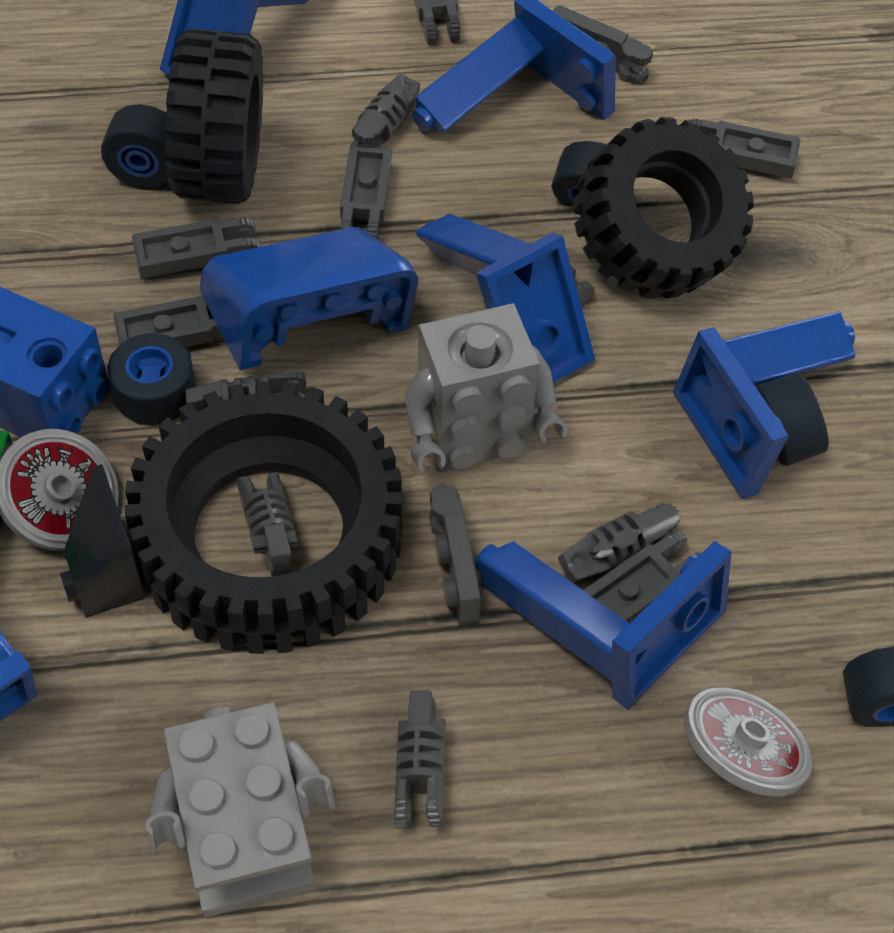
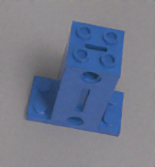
M0 287V428L19 437L43 429H61L78 434L85 417L95 405L103 402L110 387L96 329Z

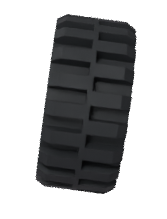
M192 28L182 33L176 42L177 48L173 52V63L169 73L165 117L166 174H168V185L171 191L181 199L240 204L248 200L251 195L258 163L263 106V56L261 55V44L250 34Z
M660 117L655 123L651 119L636 122L631 128H625L619 132L588 164V169L581 175L578 181L577 189L579 193L574 197L573 211L575 214L581 215L574 225L577 236L579 238L585 237L587 245L582 249L589 260L595 257L601 265L598 271L606 279L611 276L619 280L617 286L629 293L638 288L640 289L639 295L641 297L655 299L660 294L665 299L679 297L685 292L690 293L728 268L733 263V259L742 253L747 244L745 236L751 232L754 220L753 215H749L747 212L754 208L752 191L747 192L745 185L749 182L744 168L738 169L734 162L737 156L730 147L725 150L718 143L720 140L718 136L711 131L705 134L698 131L699 125L684 120L680 125H677V119L673 117ZM647 177L660 180L672 187L681 196L688 208L691 219V234L688 242H676L666 239L655 233L644 222L635 204V178Z

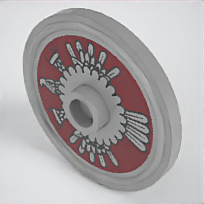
M43 429L29 433L14 442L0 459V515L9 528L26 542L47 550L64 551L92 467L103 464L116 505H118L119 488L115 471L105 454L95 444L81 435L61 429Z
M719 687L700 692L688 706L684 717V727L689 742L699 757L715 773L728 782L755 794L780 797L797 792L809 778L813 768V758L806 739L785 714L765 700L741 690Z

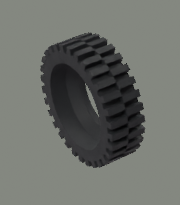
M270 381L256 382L257 394L245 395L243 384L229 386L230 399L220 401L216 391L203 395L204 409L197 411L191 402L179 408L181 424L178 425L167 417L158 426L161 441L151 436L147 438L142 445L145 460L135 457L131 467L134 481H127L125 495L128 505H124L125 518L143 584L148 593L152 592L155 604L163 614L170 610L172 622L184 631L192 623L195 638L207 644L214 631L218 632L220 647L226 650L235 651L238 639L243 638L247 639L250 654H264V640H276L278 653L293 651L291 637L303 635L307 648L321 643L319 628L327 626L333 637L346 630L345 613L348 612L358 622L367 614V597L377 603L384 594V579L391 582L396 571V558H400L402 548L403 492L400 468L396 469V456L391 446L384 448V435L376 426L368 431V417L357 409L348 417L347 401L335 396L329 406L324 404V391L314 387H310L306 398L300 397L298 395V384L284 382L282 394L271 393ZM283 471L303 476L322 487L334 500L341 514L343 529L339 545L314 564L288 574L270 577H247L227 573L206 564L195 544L196 524L207 501L227 483L251 473Z

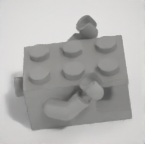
M514 303L419 324L418 372L406 389L405 403L411 435L417 436V441L411 448V457L422 473L425 472L422 464L423 459L429 453L434 454L439 472L450 469H467L476 463L499 457H515L521 452L530 450L532 427L544 443H547L544 435L545 429L552 423H554L558 435L562 439L566 437L567 426L552 408V404L556 402L549 365L538 349L531 344ZM538 407V412L534 415V408ZM433 432L437 435V443L432 439L431 433Z
M274 702L235 711L231 707H218L206 712L201 720L164 728L171 766L162 771L158 776L150 806V818L145 822V831L152 855L158 854L157 847L166 841H176L178 849L184 848L185 845L187 846L196 892L199 893L204 919L316 890L310 865L312 858L302 816H310L309 807L316 803L327 804L329 810L335 809L331 782L327 776L321 774L320 768L297 741L283 739ZM179 810H180V815H181L183 830H182L181 821H180V818H179Z

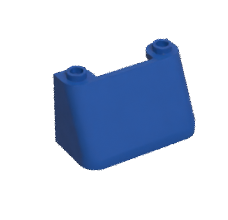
M351 227L215 256L202 270L200 293L239 370L261 366L262 357L260 352L265 346L273 341L276 346L285 345L287 329L363 311L370 324L379 322L380 318L388 334L407 330L419 282L418 275L406 258L364 229Z

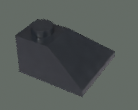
M103 464L92 467L64 549L69 570L60 573L68 601L79 600L85 618L145 599L131 546Z

